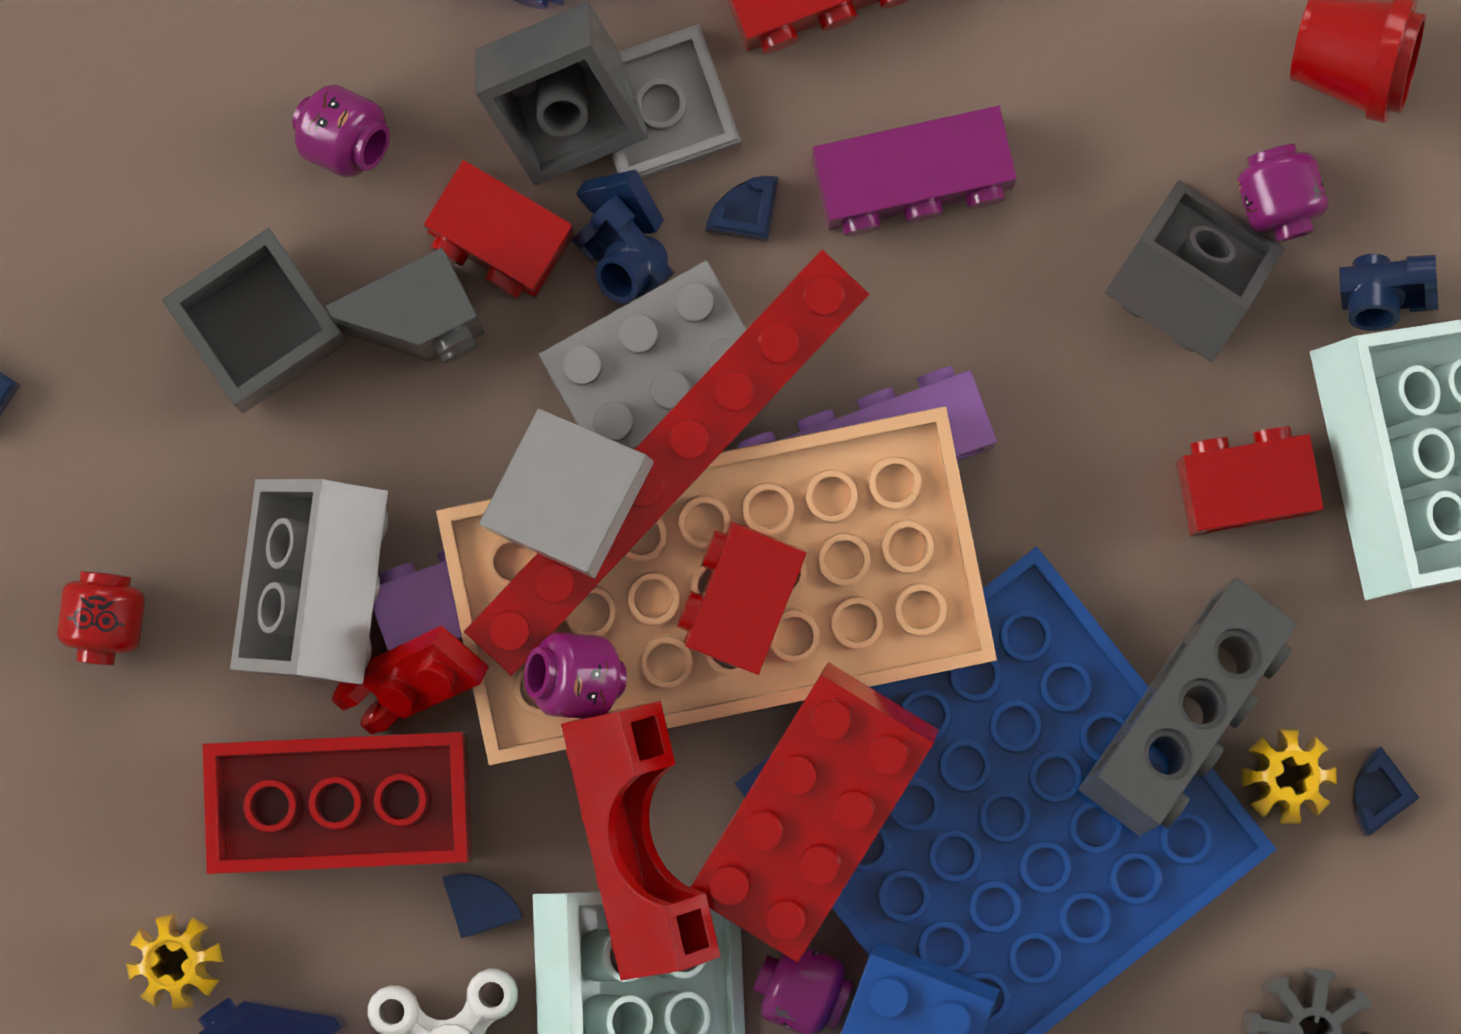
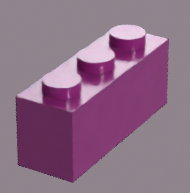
M1000 105L813 146L812 162L828 231L843 228L844 236H854L875 231L881 228L880 219L905 214L906 222L931 219L943 214L942 205L963 200L967 201L969 209L997 204L1005 200L1004 191L1012 190L1017 180Z

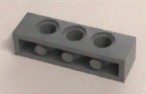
M1237 577L1217 590L1078 790L1138 836L1159 825L1165 829L1170 827L1189 802L1190 798L1182 792L1194 775L1199 778L1205 776L1221 756L1224 747L1217 743L1227 726L1238 727L1254 708L1258 697L1251 693L1262 675L1268 679L1271 678L1290 655L1292 648L1285 644V642L1297 626V623ZM1218 648H1223L1233 655L1237 664L1236 674L1226 671L1221 666L1218 660ZM1184 697H1189L1199 704L1203 712L1202 724L1192 721L1186 715L1183 707ZM1150 746L1160 749L1166 755L1169 763L1168 774L1158 772L1151 765L1148 757Z

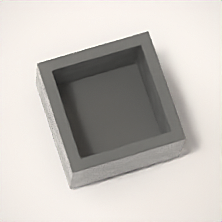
M267 228L162 299L232 404L243 414L348 343L270 228Z

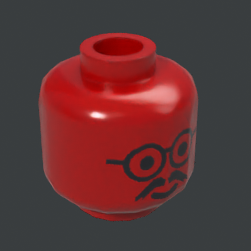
M80 571V580L68 582L63 587L57 637L63 645L77 649L76 661L99 665H115L116 653H130L138 648L145 598L140 590L131 587V576Z

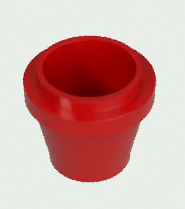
M1308 0L1295 43L1290 80L1301 83L1366 112L1367 120L1386 123L1390 112L1401 114L1404 109L1419 57L1426 14L1416 12L1417 0Z

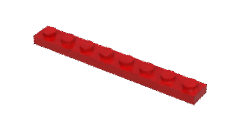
M821 249L636 446L634 450L646 454L654 463L595 579L536 553L464 630V633L512 677L527 661L530 652L535 647H539L540 643L558 628L869 296V293Z

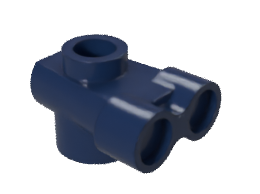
M615 195L591 217L590 222L577 233L572 242L590 262L594 260L599 262L596 266L595 275L602 292L609 299L624 304L631 302L635 298L638 299L665 284L675 272L667 263L668 255L662 243L653 237L643 234L633 221L636 215Z
M1365 254L1357 257L1353 261V266L1339 267L1342 310H1348L1349 323L1357 329L1379 331L1388 329L1398 323L1400 320V309H1410V312L1439 310L1436 255L1406 256L1407 260L1391 262L1385 255Z

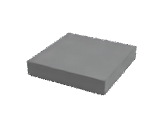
M700 24L619 51L646 125L648 138L611 154L617 173L636 169L643 180L741 145V139Z
M538 408L479 525L491 533L595 579L654 461L644 453Z

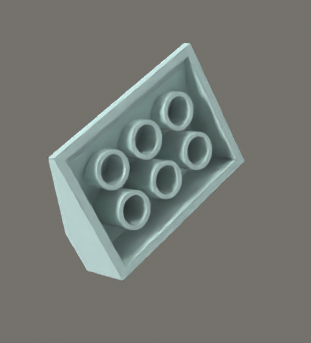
M1461 320L1357 335L1310 351L1365 601L1461 581Z
M600 891L533 894L538 1034H745L741 927L710 909L721 957L680 972L620 980Z

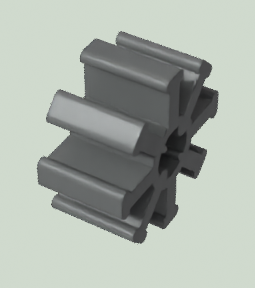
M1307 967L1304 970L1308 980L1303 1005H1301L1289 988V978L1275 974L1262 983L1261 989L1271 993L1285 1015L1279 1021L1262 1018L1259 1013L1246 1010L1243 1014L1241 1029L1248 1034H1258L1259 1031L1271 1034H1303L1299 1023L1306 1018L1307 1021L1318 1023L1319 1019L1321 1020L1324 1027L1317 1034H1352L1342 1032L1340 1025L1360 1010H1370L1372 1003L1362 990L1347 988L1345 990L1346 995L1326 1009L1330 981L1335 980L1336 975L1332 971ZM1363 1031L1361 1034H1374V1033L1367 1032V1031Z

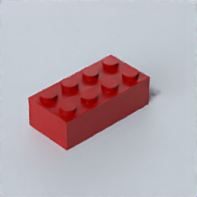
M828 662L698 873L691 888L706 893L711 910L798 963L931 749L939 729Z
M464 732L202 744L207 874L473 862L468 737Z

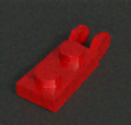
M441 625L370 659L365 668L363 684L340 683L333 692L331 701L344 711L359 705L372 692L376 696L377 701L375 700L367 708L360 721V726L373 735L387 730L399 717L405 719L480 685L489 666Z

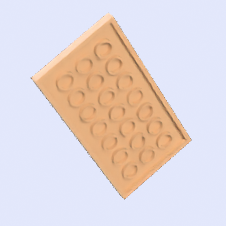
M946 406L722 451L553 633L606 637L615 647L619 660L624 663L627 672L625 690L621 697L616 699L610 711L661 700L667 729L803 701L828 662L868 687L997 661ZM491 499L438 509L436 513L463 643L489 666L481 684L473 687L488 764L494 765L566 750L561 724L581 718L545 715L536 705L535 700L528 695L525 688L524 672L526 662L511 677L464 633V630L536 554V552L491 533L479 525ZM731 521L800 547L807 552L759 675L685 647L683 641L687 631L677 627L690 591L702 594L711 570L702 567L701 563L714 530L726 534Z

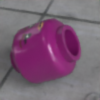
M340 85L324 86L312 96L304 98L297 106L293 115L292 126L295 130V144L299 155L309 162L341 177H354L363 171L372 170L383 159L390 141V130L386 125L382 107L374 101Z
M1295 144L1270 148L1247 158L1249 167L1239 174L1237 181L1246 215L1252 229L1261 233L1274 232L1277 242L1296 239L1314 232L1311 220L1323 215L1328 208V199L1314 156L1306 152H1297Z
M551 633L540 643L539 647H535L530 652L525 665L524 681L528 695L535 700L536 705L545 715L583 719L605 714L611 710L616 699L621 697L625 690L627 672L624 663L619 660L615 647L606 637L572 633Z
M807 947L798 963L781 953L779 959L767 954L753 991L764 995L761 1003V1014L767 1021L798 1034H820L824 1027L834 1031L850 994L853 982L844 979L845 966L842 961Z

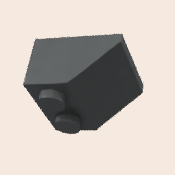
M589 1L475 50L476 95L534 185H538L648 138L647 128L619 51Z
M1178 180L1107 288L1105 294L1119 302L1130 314L1142 317L1173 337L1181 347L1196 352L1208 361L1213 362L1249 310L1282 254L1284 247L1262 233L1256 232L1251 226Z
M443 248L326 305L331 317L344 334L426 361H431L439 356L443 363L454 361L476 349L478 346L474 338L485 333Z

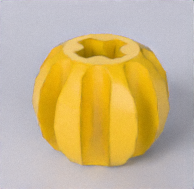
M1278 729L1279 745L1277 751L1271 748L1262 736L1248 750L1249 753L1259 759L1260 768L1258 771L1241 768L1242 787L1257 783L1261 787V795L1251 802L1250 805L1263 818L1268 814L1271 807L1277 803L1281 811L1280 824H1301L1300 805L1302 803H1305L1315 816H1318L1330 804V801L1323 798L1319 793V785L1324 782L1337 786V768L1335 766L1322 770L1318 766V758L1329 749L1316 736L1302 750L1298 745V729ZM1283 760L1288 767L1299 765L1302 769L1303 776L1295 781L1297 792H1294L1291 787L1280 788L1277 785L1275 777L1284 772Z
M175 913L156 917L155 922L159 933L157 939L151 937L146 930L140 927L130 942L131 946H135L143 952V960L141 963L126 962L129 981L141 975L147 977L149 985L140 997L154 1007L159 1005L164 992L168 991L172 998V1009L174 1011L192 1008L194 1006L190 993L192 985L209 997L219 982V979L211 977L206 973L205 965L208 961L223 962L220 943L207 950L201 947L200 939L209 927L194 917L189 921L187 929L183 934L178 930ZM166 948L172 952L179 950L186 952L188 959L181 964L182 971L185 974L183 977L178 972L167 975L164 973L162 965L169 959L165 951Z

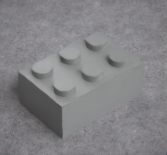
M706 260L539 353V357L578 426L635 449L739 338L746 328Z
M255 479L230 670L300 680L363 684L365 668L371 657L369 633L373 604L380 590V579L377 572L381 542L388 528V514L386 511L388 491L324 479Z

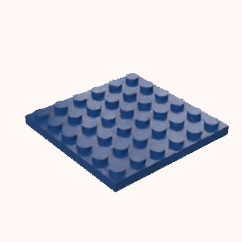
M1036 546L983 588L997 661L870 687L939 729L931 749L832 907L833 911L869 956L880 942L1000 989L984 1034H1045L1277 850L1213 768L1202 778L1194 775L1182 792L1190 798L1189 802L1170 827L1165 829L1159 825L1141 836H1138L1078 790L1149 687ZM1150 746L1148 757L1151 765L1158 772L1168 774L1169 763L1166 755L1160 749ZM770 756L734 783L744 797H746Z

